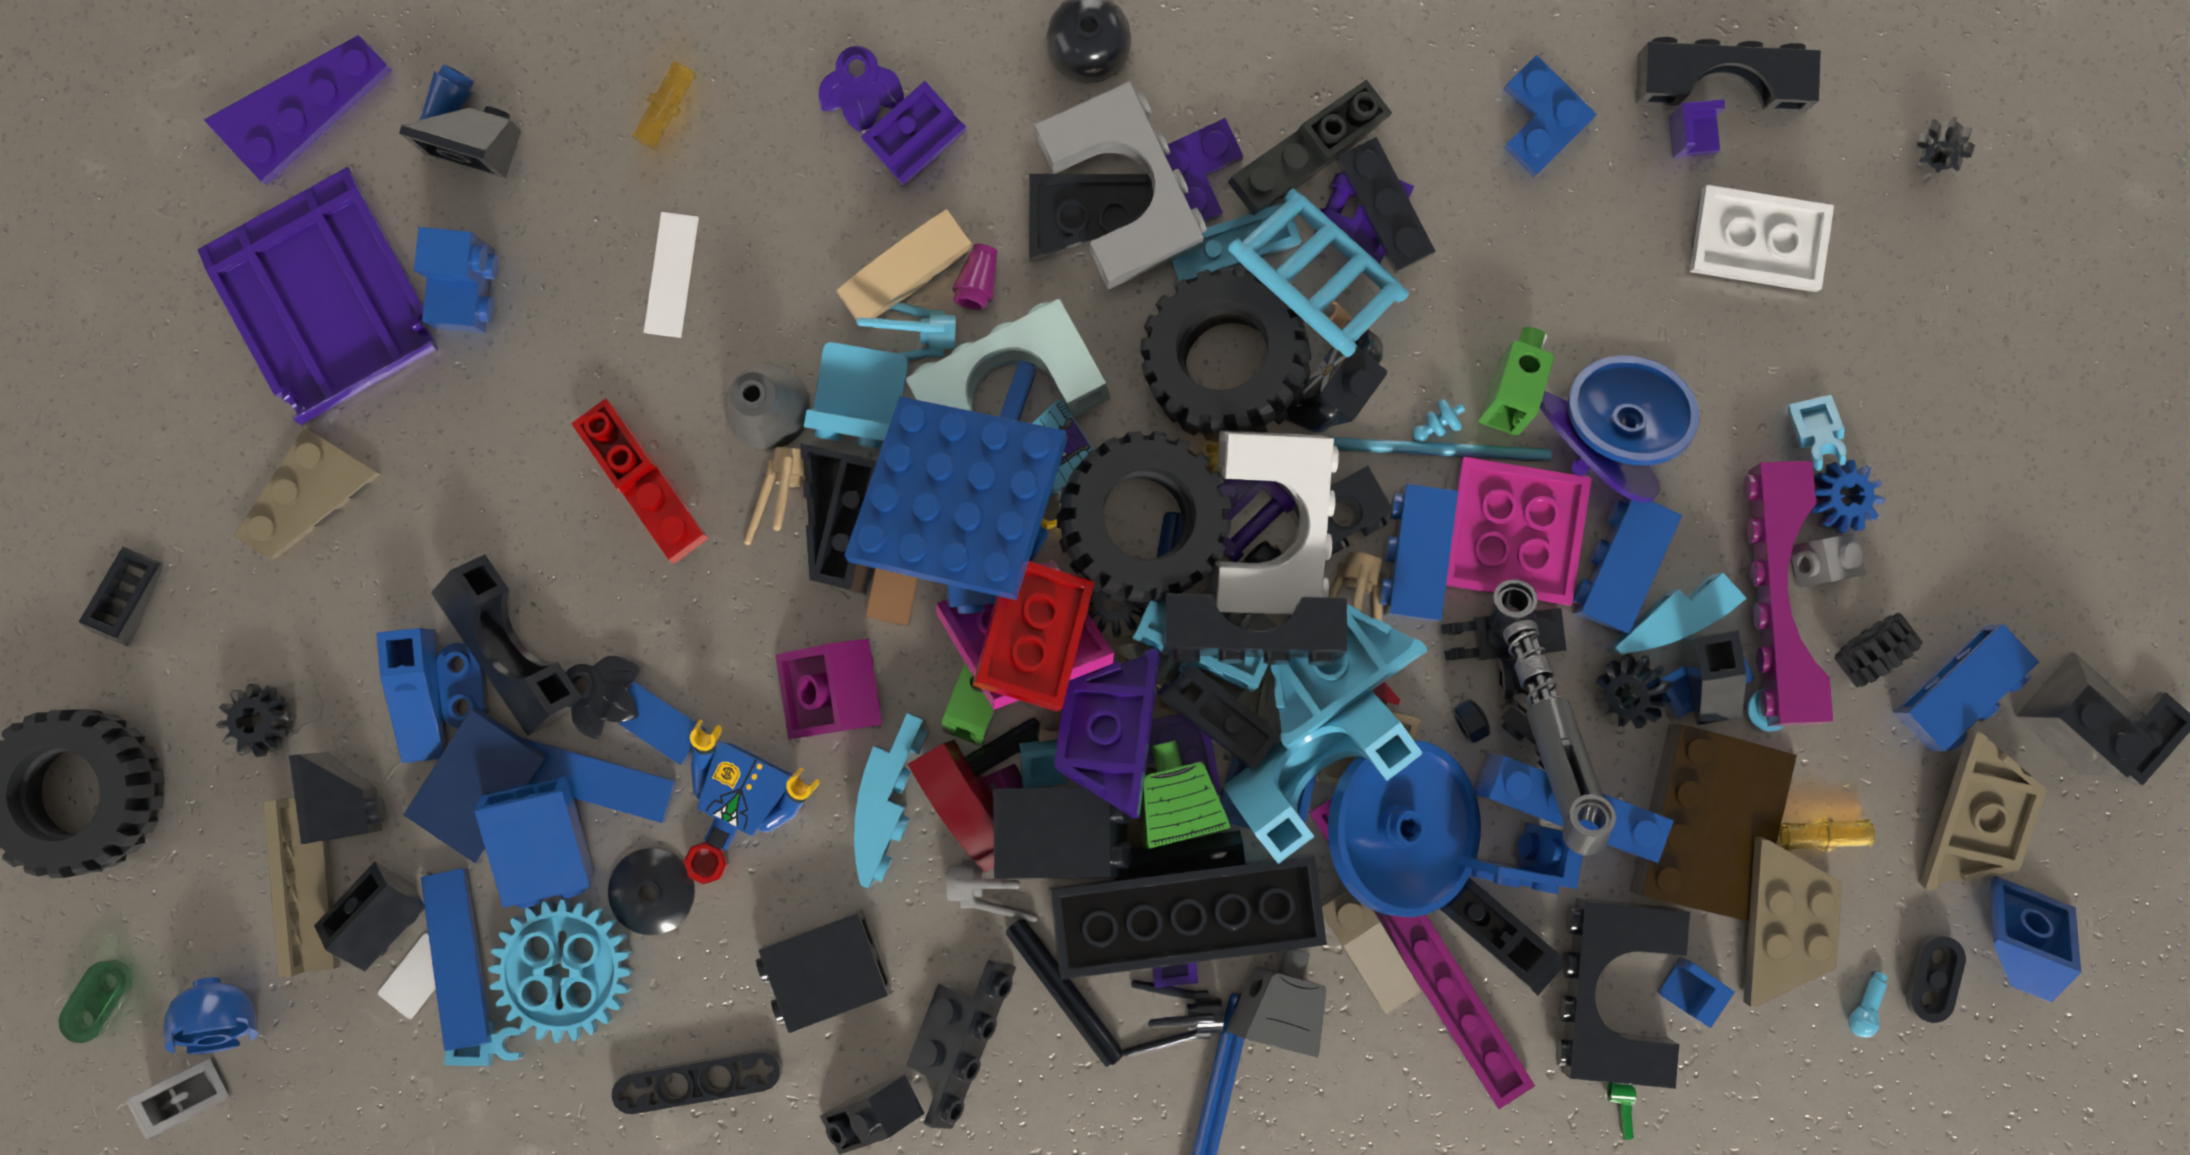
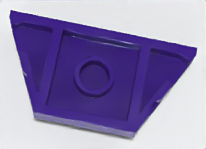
M1154 648L1144 651V656L1122 664L1117 661L1101 668L1096 673H1087L1069 680L1062 708L1054 763L1055 768L1059 772L1132 818L1140 817L1161 654L1159 649Z

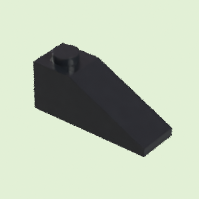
M1470 877L1458 894L1440 908L1447 917L1537 996L1566 965V962L1557 951Z

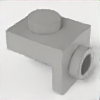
M1858 533L1793 545L1791 558L1796 582L1799 587L1866 575Z

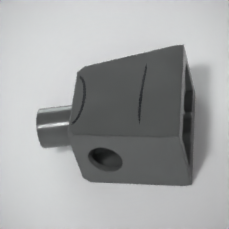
M1296 949L1283 951L1278 971L1256 966L1250 974L1230 1019L1227 1031L1246 1040L1318 1058L1326 988L1324 985L1304 979L1310 954Z

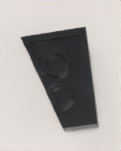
M1029 174V262L1090 243L1136 221L1145 213L1153 199V186L1149 175Z

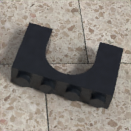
M1576 898L1575 908H1570L1567 916L1568 934L1573 935L1571 952L1566 951L1564 956L1566 965L1563 967L1564 977L1569 978L1568 994L1562 995L1559 1010L1560 1020L1565 1022L1564 1039H1558L1556 1046V1063L1558 1066H1561V1072L1567 1077L1579 1080L1676 1089L1679 1044L1666 1037L1625 1034L1609 1029L1598 1013L1595 990L1599 976L1604 968L1612 960L1623 954L1649 952L1687 956L1689 911L1677 907Z

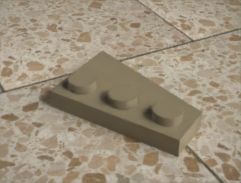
M304 427L234 536L269 559L276 560L315 529L316 524L334 509L341 508L352 499L350 496L366 483L370 484L381 473L310 428Z

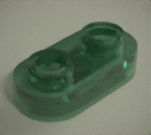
M110 959L95 963L87 969L59 1015V1028L66 1039L74 1043H86L99 1038L105 1033L133 986L132 972L125 963ZM109 974L116 978L114 989L107 984ZM86 1011L93 1017L91 1026L84 1022L83 1016Z

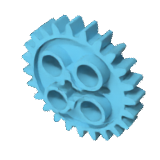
M564 898L560 900L556 910L552 901L546 900L542 902L541 914L534 906L525 909L527 921L519 916L510 920L516 932L504 930L499 933L498 936L507 945L495 947L491 950L492 954L501 958V963L488 967V971L500 974V980L494 982L489 987L491 990H503L504 996L495 1004L497 1007L507 1004L512 1007L506 1017L507 1021L513 1020L518 1016L523 1019L520 1026L521 1033L534 1025L537 1027V1040L544 1038L549 1030H551L554 1043H558L563 1040L567 1030L572 1041H576L581 1038L582 1027L588 1034L592 1035L598 1031L596 1019L604 1024L609 1023L613 1019L607 1008L619 1010L624 1006V1003L616 994H626L631 991L632 987L622 982L621 979L634 973L633 968L622 966V960L630 957L633 952L619 949L618 945L627 936L626 934H619L613 937L611 930L617 921L613 919L602 924L600 922L603 912L602 908H598L588 915L586 914L587 901L579 902L574 910H571L569 898ZM561 931L566 933L563 951L561 938L559 937ZM536 936L544 938L549 944L550 950L546 958L538 957L532 950V942ZM580 937L589 940L593 946V955L589 960L582 959L576 952V941ZM560 962L562 967L569 969L570 972L569 975L563 978L560 972L554 971V965ZM534 980L542 982L547 988L548 995L545 1002L537 1001L532 997L530 986ZM576 982H583L589 986L592 994L589 1003H582L574 996L573 989ZM560 989L562 1002L564 1004L562 1009H559L557 1007V998L559 996Z

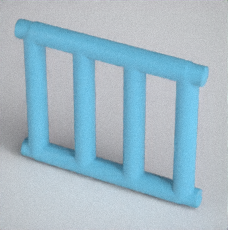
M1292 188L1286 193L1283 199L1285 203L1244 241L1238 238L1231 242L1228 246V251L1335 349L1339 350L1345 357H1350L1355 352L1357 347L1355 342L1394 301L1397 303L1404 301L1408 297L1409 291L1305 196ZM1300 215L1317 232L1285 263L1275 270L1257 252L1292 219ZM1331 243L1349 261L1308 300L1289 282ZM1363 272L1382 290L1341 330L1322 312Z

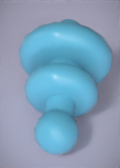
M1439 400L1437 406L1441 413L1437 416L1435 412H1428L1426 415L1428 423L1424 426L1416 427L1413 430V438L1418 442H1423L1433 432L1437 436H1443L1446 433L1445 425L1447 424L1454 431H1459L1462 428V423L1457 415L1466 410L1463 404L1460 403L1452 408L1447 400Z

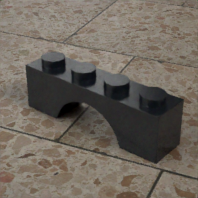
M1657 37L1648 42L1638 53L1636 104L1679 106L1690 95L1698 80L1711 75H1728L1746 83L1757 95L1763 110L1806 112L1819 102L1821 50H1808L1806 45L1801 43H1788L1781 45L1779 48L1763 47V43L1759 41H1744L1738 43L1737 46L1721 45V42L1716 39H1701L1695 41L1694 44L1678 43V39L1674 37Z
M485 554L450 570L433 589L431 594L527 736L560 719L582 698L559 662H546L538 659L520 642L513 630L508 615L507 599L509 589Z
M1166 594L1163 602V655H1173V661L1194 663L1200 661V656H1218V662L1239 664L1245 662V657H1263L1264 664L1285 665L1290 663V658H1308L1309 665L1330 666L1335 664V659H1341L1347 652V598L1302 597L1296 605L1292 616L1285 623L1266 631H1249L1235 626L1221 614L1212 595Z

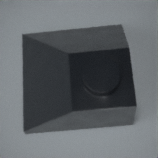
M485 106L484 112L473 108H465L401 125L399 134L425 155L506 179L521 130L510 120L511 115L494 107Z
M329 752L289 756L301 844L382 831L381 822L385 821L386 810L384 801L381 796L377 795V788Z

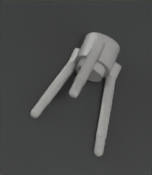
M962 859L961 866L948 867L946 877L948 901H960L961 908H976L1030 922L1037 921L1038 917L1036 914L977 899V897H984L985 889H1018L1021 885L1018 880L985 879L984 871H977V869L981 868L974 860Z

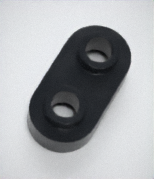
M1931 935L1919 944L1906 992V1005L1915 1017L1926 1022L1939 1023L1946 1020L1953 1013L1966 964L1965 951L1958 941L1944 935ZM1941 949L1943 959L1938 964H1935L1932 955L1935 950ZM1927 991H1930L1933 996L1932 1002L1924 1006L1922 996Z

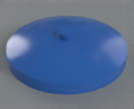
M1414 740V742L1423 754L1388 781L1367 758L1357 757L1341 776L1329 809V848L1335 869L1341 881L1359 902L1385 915L1417 917L1432 913L1446 905L1462 889L1472 872V868L1457 864L1459 855L1477 858L1480 846V810L1470 779L1460 764L1450 754L1436 745L1419 740Z

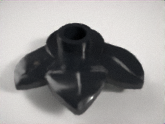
M607 656L593 666L577 664L565 672L574 686L576 681L582 677H585L588 682L587 689L580 693L582 698L571 708L572 722L579 732L590 738L598 739L604 729L605 721L622 723L636 719L639 716L634 698L625 687L637 677L641 670L636 663L618 656Z

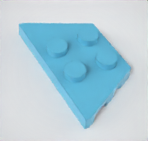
M1347 604V652L1341 659H1335L1334 665H1309L1308 658H1290L1289 664L1271 665V671L1275 680L1276 707L1279 709L1282 733H1280L1281 742L1289 750L1423 655L1428 649L1422 641L1416 638L1413 639L1393 629L1390 625L1376 618H1371Z

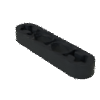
M756 1049L632 1071L623 1075L614 1084L612 1101L619 1111L625 1114H638L763 1092L771 1089L780 1080L783 1073V1064L781 1058L774 1051ZM758 1059H763L765 1066L772 1065L773 1071L767 1075L766 1081H761L759 1074L747 1075L743 1078L745 1086H739L740 1071L736 1062H742L741 1071L754 1068L758 1063ZM723 1066L729 1071L731 1082L727 1088L716 1089L709 1084L707 1074L711 1067ZM672 1073L683 1075L687 1080L688 1090L681 1097L671 1096L665 1089V1079ZM650 1077H656L655 1093L659 1101L653 1100L654 1092L641 1095L637 1099V1104H633L631 1097L623 1096V1091L629 1087L630 1082H633L637 1089L646 1088L653 1084Z

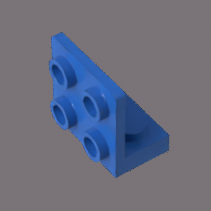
M1525 823L1524 833L1520 837L1518 844L1520 855L1518 865L1461 855L1458 858L1457 864L1472 868V877L1491 880L1493 883L1520 888V885L1531 887L1533 890L1558 894L1559 886L1577 889L1583 855L1575 853L1567 847L1563 840L1562 830Z

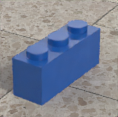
M1406 484L1401 487L1400 494H1393L1391 507L1394 511L1390 513V519H1396L1394 537H1387L1384 561L1391 562L1389 579H1382L1379 593V604L1385 605L1384 615L1433 622L1442 620L1458 491Z
M1624 497L1623 501L1618 499L1607 518V523L1612 525L1605 540H1598L1591 553L1589 562L1594 564L1588 579L1582 578L1574 591L1573 602L1577 604L1572 614L1618 635L1630 634L1682 515L1653 501L1642 503Z
M2004 624L1985 625L1893 713L1928 750L1952 751L1966 741L1967 730L1977 721L1987 720L2000 708L1998 701L2006 693L2019 690L2031 679L2032 675L2029 672L2039 661Z

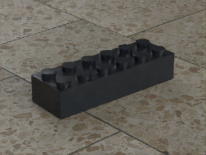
M1313 855L1287 857L1279 864L1275 859L1049 887L1061 980L1327 945L1316 858Z

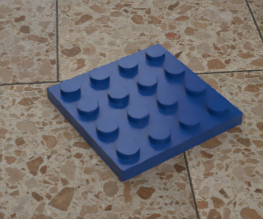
M900 396L844 556L851 563L1017 600L1068 440L1066 431Z

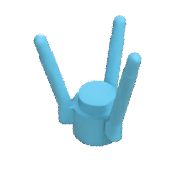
M899 302L890 309L923 317L921 322L859 317L856 321L859 326L921 332L920 344H929V347L898 353L905 355L908 361L926 357H944V349H955L956 315H945V310H931Z

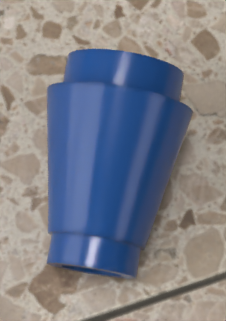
M443 64L439 72L434 71L422 110L423 113L419 120L460 110L474 93L470 89L475 81L456 69Z

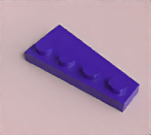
M357 35L209 116L204 121L262 183L268 185L386 77L392 69L364 39Z

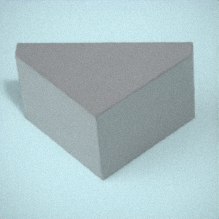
M209 1058L127 1099L126 1102L144 1138L147 1140L229 1098V1095Z

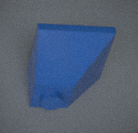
M1994 876L1990 880L1993 945L2009 983L2014 988L2053 1002L2081 973L2076 907Z

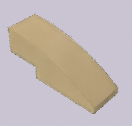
M946 209L875 258L839 287L836 293L856 321L859 317L876 318L929 284L933 276L966 256L972 243Z

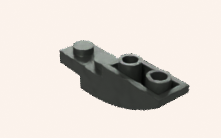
M1366 79L1301 124L1299 129L1232 175L1228 183L1251 214L1255 216L1277 199H1283L1290 189H1297L1335 161L1339 155L1348 151L1389 118L1392 112Z

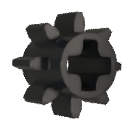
M1956 117L1941 123L1933 119L1928 129L1929 133H1921L1917 142L1918 147L1924 148L1919 160L1920 163L1927 162L1931 167L1935 168L1936 173L1950 168L1959 171L1963 157H1972L1975 145L1967 141L1970 139L1973 129L1971 127L1964 128L1957 122Z

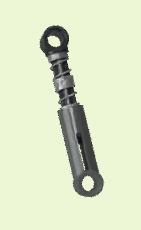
M1507 580L1502 582L1494 592L1488 614V622L1491 629L1497 635L1504 637L1505 642L1510 645L1509 654L1516 657L1517 661L1514 667L1521 687L1528 692L1526 702L1530 708L1526 712V716L1564 823L1562 829L1563 840L1567 847L1575 853L1594 855L1600 852L1608 842L1616 822L1615 810L1611 803L1603 797L1569 700L1557 696L1555 687L1558 683L1551 679L1554 676L1550 660L1547 656L1543 655L1546 649L1540 647L1537 640L1540 634L1535 614L1538 603L1537 594L1533 587L1526 582ZM1505 607H1514L1520 612L1509 611ZM1579 821H1591L1598 827V830L1586 829Z

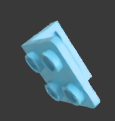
M835 342L825 344L822 351L813 409L806 410L804 427L815 429L814 437L840 441L841 434L858 436V445L882 448L898 399L904 395L909 365L908 358L903 354Z

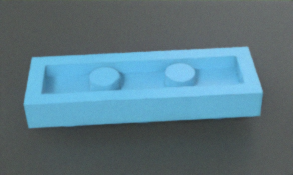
M1285 202L1265 208L1255 216L1250 213L1207 228V231L1202 233L1204 239L1201 248L1171 261L1177 281L1185 279L1188 283L1198 279L1197 272L1209 269L1212 275L1221 272V267L1241 265L1236 257L1228 251L1230 243L1238 238L1244 241ZM1292 219L1257 254L1262 258L1300 245L1302 240L1295 220Z

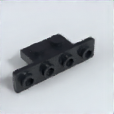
M988 960L973 998L949 985H937L906 1066L939 1083L924 1120V1124L928 1127L952 1129L955 1122L961 1117L964 1111V1100L970 1084L980 1070L981 1056L987 1041L995 1032L997 1026L996 1018L1004 999L1012 989V978L1016 966L1007 962Z

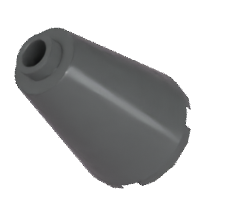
M774 364L756 365L739 374L731 383L724 403L725 417L732 432L742 442L759 449L784 447L797 439L805 429L806 410L810 409L807 388L800 378L787 368Z

